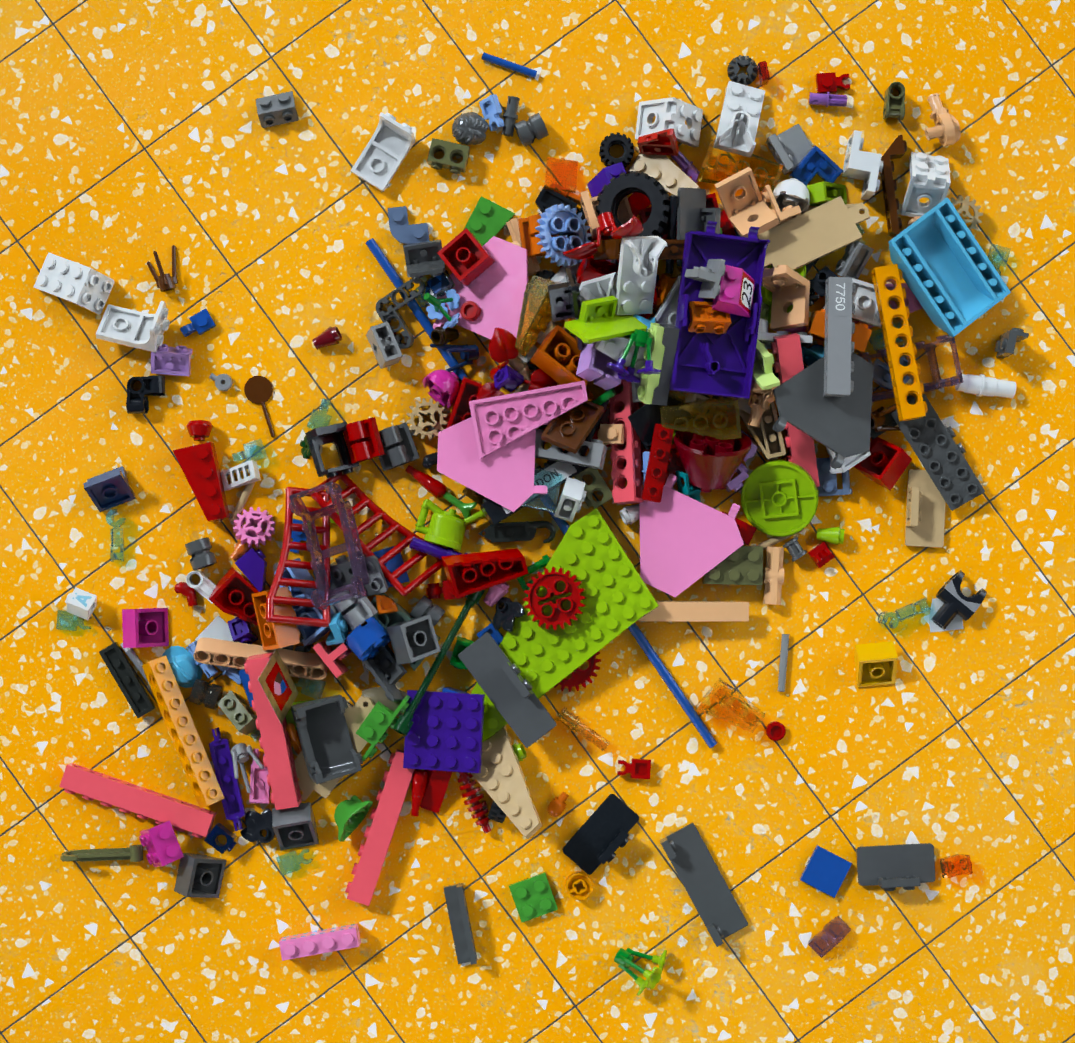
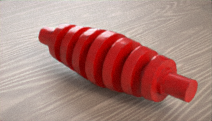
M458 772L460 776L457 781L458 783L463 782L459 788L460 790L466 789L461 794L462 798L469 796L468 799L463 801L464 804H472L467 809L469 812L475 811L471 816L473 819L478 818L475 821L476 825L482 827L484 834L490 832L489 820L491 819L485 816L489 812L488 808L482 809L486 805V800L479 802L480 799L484 798V794L476 795L481 789L479 786L473 788V785L477 784L476 780L470 781V778L473 777L471 773Z

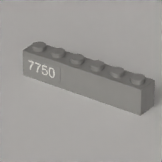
M828 277L826 279L823 397H848L854 390V381H851V373L854 372V361H851V353H854L855 347L854 342H851V335L855 331V323L852 322V314L855 313V303H852V295H855L856 289L855 283H852L853 277Z

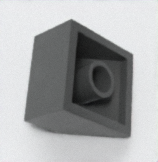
M430 614L387 627L397 665L412 663L441 652Z
M310 802L301 803L299 807L272 809V827L281 850L319 844L315 816Z
M183 853L184 857L180 859L174 891L186 897L219 898L226 860L202 854Z

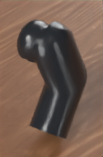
M438 452L426 455L423 458L422 465L424 468L430 469L433 465L437 464Z

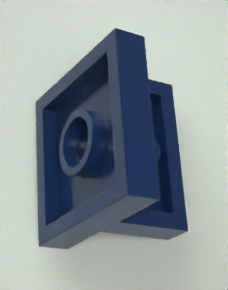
M123 466L87 479V482L83 483L85 491L99 512L136 499L135 493L128 483L127 473Z

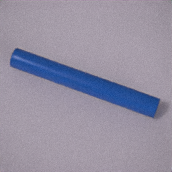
M483 52L481 60L533 78L537 75L536 70Z

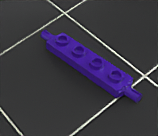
M220 727L211 729L214 741L209 743L216 778L225 798L222 800L225 817L227 820H233L235 831L243 829L240 818L246 814L239 781L234 776L229 739L221 737Z

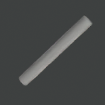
M782 634L777 689V691L785 692L789 634Z

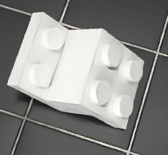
M854 130L847 142L842 177L864 180L861 199L869 200L879 190L880 180L878 179V174L883 168L882 154L860 151L863 147L864 138H861L862 131Z

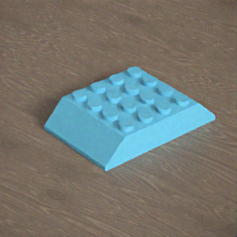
M948 197L888 241L892 263L898 264V269L902 270L904 281L933 324L951 337H955L1011 293Z

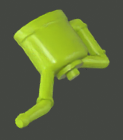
M425 499L421 505L422 508L417 524H415V530L425 534V541L461 551L467 526L483 517L485 518V515L480 509V511L473 515L460 519V516L456 514V510L449 509L448 512L443 511L431 500ZM431 510L433 514L429 527H425L424 524L428 511Z

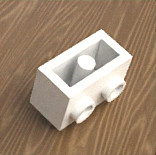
M567 477L554 517L570 522L573 521L575 513L580 512L587 491H584L585 482Z

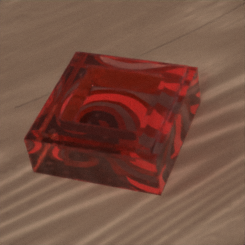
M762 61L757 66L760 86L767 85L770 80L767 62Z

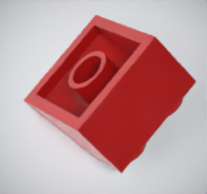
M876 437L870 442L871 455L853 467L875 483L891 491L912 461V458L902 448L880 437Z

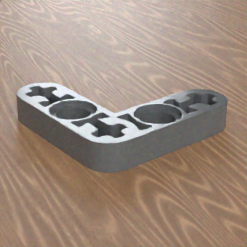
M421 279L407 281L376 303V311L383 323L388 321L390 325L392 319H398L399 327L393 329L390 325V328L401 349L410 348L414 343V337L398 310L425 292L426 285ZM413 283L420 284L418 287L419 291L413 290L410 293L407 291L414 287ZM398 292H403L405 295V300L402 303L396 300ZM393 302L396 305V307L394 305H390L389 307H387L388 311H382L383 303L389 304ZM402 329H404V331H402L401 334L404 337H408L407 344L401 343V341L403 340L401 334L396 335L395 333L400 332Z

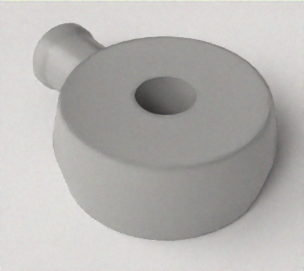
M211 373L209 379L215 381V386L219 391H228L232 387L233 380L228 374L223 373L217 376Z

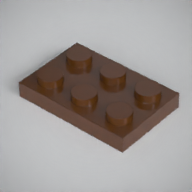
M590 401L580 404L551 420L542 433L541 439L576 454L603 414L604 407Z

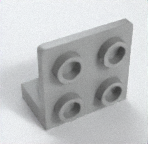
M799 124L777 136L776 134L769 136L765 142L784 175L793 171L813 148Z

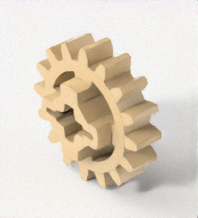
M958 195V200L952 197L951 202L953 206L960 204V207L956 209L957 212L961 214L964 211L963 214L969 217V219L962 218L965 224L971 223L968 226L969 230H978L976 224L982 223L978 217L983 215L982 212H978L981 205L975 206L976 200L969 201L970 196H966L964 200L962 195ZM969 206L973 209L974 216L970 215L968 211Z
M422 398V403L415 401L416 407H409L412 413L406 414L408 417H411L410 420L406 421L407 424H412L409 430H416L414 435L418 436L421 434V439L423 440L426 435L430 440H432L433 434L438 437V431L444 430L442 425H447L444 418H447L448 415L442 413L445 408H439V401L433 404L432 398H430L429 402H426L425 398ZM425 406L430 407L428 410L425 411L420 410V408ZM437 411L440 415L439 423L435 420V414ZM420 414H422L423 416H428L430 414V418L433 423L428 421L426 423H423L424 419ZM415 415L419 417L418 426L415 425ZM428 427L434 428L432 431H423Z

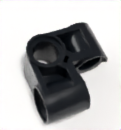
M165 376L130 378L127 382V413L147 414L149 411L148 396H165ZM136 381H140L142 385L138 391H135L133 388Z

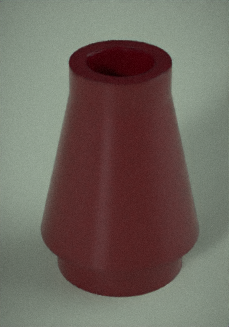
M330 326L319 336L312 339L318 350L323 347L339 344L342 336L336 326Z

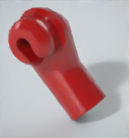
M179 582L175 585V592L187 597L188 607L198 605L194 588L189 587L186 582Z

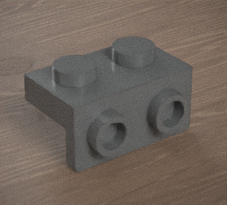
M293 91L255 99L257 114L262 128L299 120Z
M1012 328V330L1000 335V340L995 345L996 357L1004 359L1014 354L1016 342H1021L1028 338L1029 333H1024V330L1020 328Z

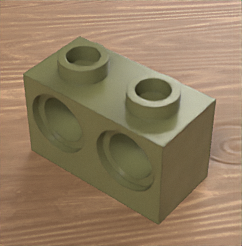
M432 138L427 159L428 165L437 170H442V168L450 169L449 172L454 174L465 173L470 146ZM441 151L444 153V157L441 159L434 157L436 152ZM455 156L463 158L460 163H454L452 160Z
M588 467L574 476L579 481H582L584 475H590L593 478L592 484L585 485L584 491H587L584 501L589 508L593 507V509H596L613 498L611 490L597 469ZM600 491L603 494V499L601 501L593 500L592 493Z
M230 691L217 702V705L239 732L248 735L256 728L257 716L239 694Z

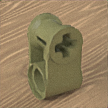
M900 82L891 83L885 91L884 120H887V118L904 119L905 87ZM891 89H897L899 96H893Z

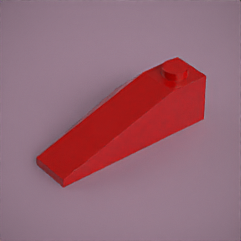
M426 770L428 779L420 808L439 814L452 771Z

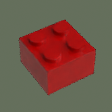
M467 228L437 252L457 279L465 286H468L495 262Z

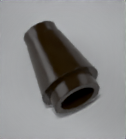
M436 327L431 332V340L438 346H443L459 338V332L455 328L443 329L442 327Z

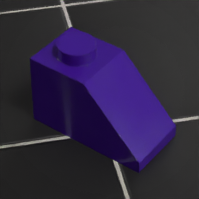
M622 162L603 168L587 184L592 198L599 194L602 195L604 191L602 188L605 184L608 186L611 183L610 179L613 177L618 178L620 177L619 174L626 173Z
M251 548L235 564L255 588L262 592L265 590L267 562L264 560L266 556L260 549Z

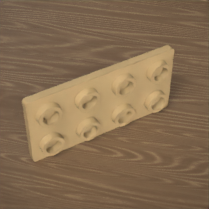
M908 470L905 545L942 548L944 546L946 502L926 470Z

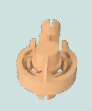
M931 94L927 97V100L932 110L930 118L934 120L935 126L925 128L926 139L938 138L943 147L952 145L961 137L959 122L953 115L949 114L947 108L943 107L939 94Z
M752 378L748 403L752 409L747 425L760 427L763 411L769 410L770 403L775 400L773 389L776 387L762 390Z

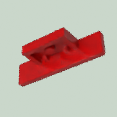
M655 424L642 500L656 503L661 502L664 482L667 481L669 474L667 465L672 458V451L670 449L674 432L673 426Z

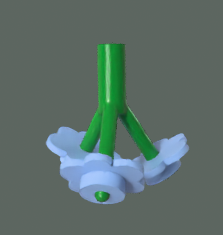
M455 289L447 290V298L437 299L430 293H425L423 297L430 303V306L426 307L429 319L441 320L443 316L448 319L442 327L443 329L447 327L452 328L459 322L460 314L457 313L450 317L448 308L445 307V303H447L451 311L459 308L460 296L456 293Z

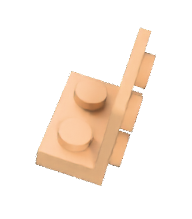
M766 185L762 190L761 197L763 201L778 217L780 224L801 214L802 211L799 205L795 207L789 205L783 208L781 212L770 186Z

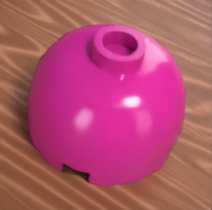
M438 369L432 371L423 379L424 388L428 386L430 389L428 394L436 402L439 401L441 406L444 407L447 404V408H449L455 402L460 384L458 382L459 378L454 372Z

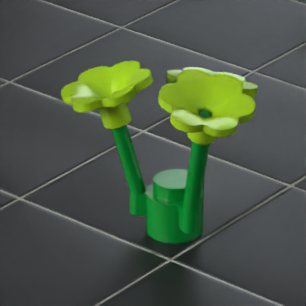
M620 948L617 952L614 962L619 964V968L626 971L636 980L635 983L639 985L638 996L645 988L653 989L660 981L667 950H664L661 956L647 955L633 951L630 948L626 950ZM632 955L652 960L653 963L659 965V968L654 967L652 971L644 970L633 963L634 957ZM631 966L641 972L646 980L635 975L629 967Z

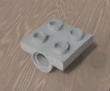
M355 581L330 598V608L335 614L341 613L343 619L347 622L349 632L378 612Z

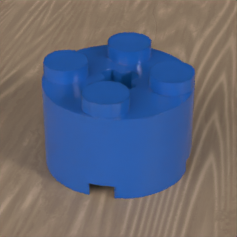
M375 617L365 620L368 624L363 626L360 624L346 638L345 644L362 662L368 658L373 659L379 653L378 648L390 642L388 632Z

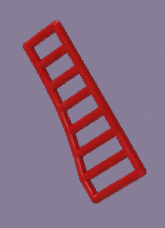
M342 472L337 473L338 476L326 479L310 491V496L366 557L375 555L371 550L394 532L398 531L406 537L378 559L384 577L401 596H407L443 567L442 559L434 557L437 562L404 587L397 578L428 554L419 551L392 573L384 564L409 546L410 542L413 541V536L421 540L424 539L386 514L347 475H342ZM341 479L347 488L326 502L320 493ZM354 493L361 501L339 516L333 507ZM366 506L375 513L354 530L345 523ZM380 519L390 526L366 545L358 537Z
M286 488L283 545L274 580L266 599V620L270 623L329 627L331 622L330 517L322 508L293 505V495L311 497L310 491L312 489ZM328 491L320 493L326 502L330 500V493ZM293 513L322 516V526L293 523ZM292 531L322 534V545L291 542ZM289 549L321 552L322 563L287 560ZM285 567L322 571L323 582L282 578ZM279 585L322 589L323 600L276 596ZM274 604L323 608V619L274 615Z

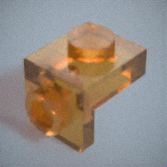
M955 854L939 859L942 878L973 874L969 855Z

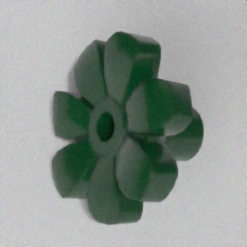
M305 435L304 440L300 442V446L303 447L301 453L304 459H310L312 454Z

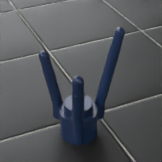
M430 344L432 348H446L447 352H460L461 359L465 361L446 369L449 372L466 365H471L473 360L479 358L477 345L445 344L438 346Z

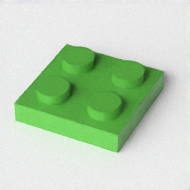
M545 872L509 885L521 922L558 910Z

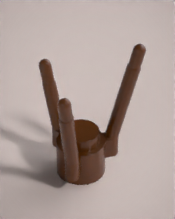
M172 245V277L170 273L164 274L157 251H153L160 273L159 278L151 263L147 262L149 270L156 281L157 288H160L161 292L175 289V284L178 283L176 277V246Z
M896 405L886 410L882 406L872 412L871 429H874L875 432L901 431L899 427L882 426L885 423L884 415L896 410Z

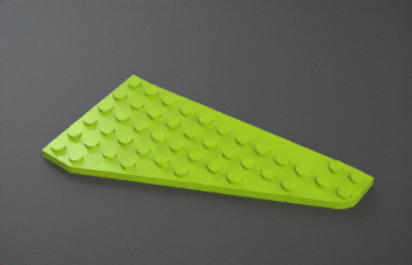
M597 508L570 525L545 567L549 572H551L552 567H556L557 572L560 568H564V574L569 570L571 571L570 577L577 575L575 582H582L579 589L583 588L586 591L581 593V596H585L587 599L581 600V603L585 604L586 607H580L579 610L583 614H576L578 621L571 619L572 626L565 623V629L558 625V629L554 630L553 625H551L548 630L546 629V623L539 627L540 620L533 622L534 615H527L531 610L524 608L528 604L525 601L523 604L525 615L515 618L513 632L507 631L499 645L511 663H515L518 666L522 678L530 682L533 687L531 690L538 699L636 621L659 607ZM560 581L557 584V590L559 592L565 590V582ZM545 587L539 589L538 593L541 598L547 595ZM569 592L561 596L553 594V598L539 601L538 604L542 605L549 601L556 603L557 599L571 596V593ZM565 600L562 604L565 611L571 608L569 600ZM548 605L544 608V614L550 616L553 609ZM477 682L471 694H485L482 742H484L508 723Z

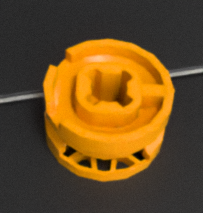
M572 872L566 879V890L571 898L584 900L591 895L593 883L585 872Z

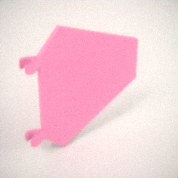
M493 236L483 247L495 262L468 286L463 285L452 273L447 278L450 285L433 296L437 299L447 298L446 291L455 289L456 293L460 296L459 308L451 311L447 303H445V307L448 308L450 317L457 313L460 314L459 322L456 325L488 339L492 338L495 328H502L509 331L518 340L529 335L528 250ZM467 301H473L480 306L481 313L475 321H468L461 316V307ZM443 316L441 320H436L433 324V329L443 327L448 319Z
M472 417L438 432L437 471L512 512H515L533 494L546 495L548 493L546 485L534 486L536 429L481 459L478 456Z
M670 474L663 487L660 503L646 500L639 503L640 576L644 583L676 598L743 546L744 543L735 520L740 510L739 505L733 503L728 515L673 490L672 488L677 481V476Z

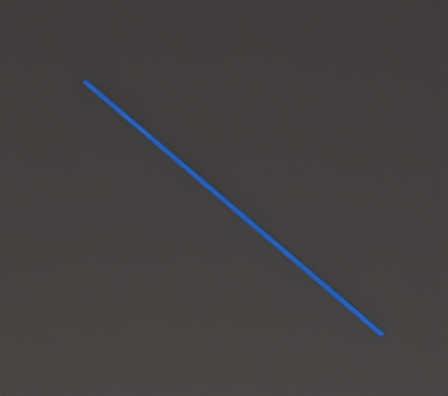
M374 238L368 240L365 244L397 289L403 285L404 282ZM399 292L402 298L405 300L404 293ZM414 299L407 305L431 339V332L434 330L433 325ZM437 348L450 368L459 364L453 354L447 352L446 348ZM462 367L453 371L458 376L460 383L463 376L468 377ZM548 494L540 497L539 499L565 535L570 527L566 520L554 517L556 505ZM634 623L628 628L708 747H714L717 741L642 631Z

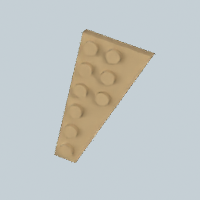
M505 726L491 738L482 742L481 773L471 774L522 835L529 839L542 827V823L532 802L531 793L525 783L523 771Z

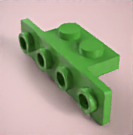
M407 695L402 700L395 712L379 701L373 707L356 732L357 735L371 744L362 757L363 761L368 757L372 758L377 752L376 745L378 742L381 744L389 735L386 733L388 728L393 729L398 720V714L400 712L404 713L409 707L408 700L410 696Z

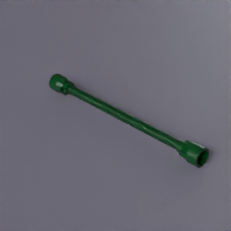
M485 590L465 596L466 601L462 608L463 610H461L440 649L441 652L438 653L439 655H437L408 711L403 716H399L393 727V730L397 733L407 736L414 723L412 719L416 711L415 709H417L421 702V698H423L428 689L427 687H429L428 685H430L434 678L435 672H437L441 665L442 659H444L448 652L449 646H451L462 623L466 619L470 608L474 604L477 605Z

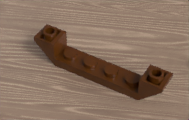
M898 135L881 157L883 168L880 175L888 235L891 238L902 232L900 231L902 221L897 214L899 200L895 198L897 183L896 180H893L892 176L894 162L890 159L902 158L907 151L906 140H903V135Z
M621 239L601 240L600 246L597 248L598 252L594 254V260H619ZM664 240L667 242V246L664 247L658 260H683L685 240Z

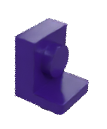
M508 365L498 370L494 375V385L498 390L504 387L512 392L524 382V376Z
M238 617L227 622L234 642L252 644V642L258 640L257 635L252 632L249 622Z

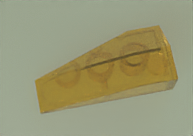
M535 275L532 276L526 285L515 344L516 349L524 357L537 342L540 331L545 332L547 329L546 324L550 319L552 320L548 286L555 285L552 280Z
M716 397L660 407L662 427L715 437V439L720 440L742 438L738 398Z

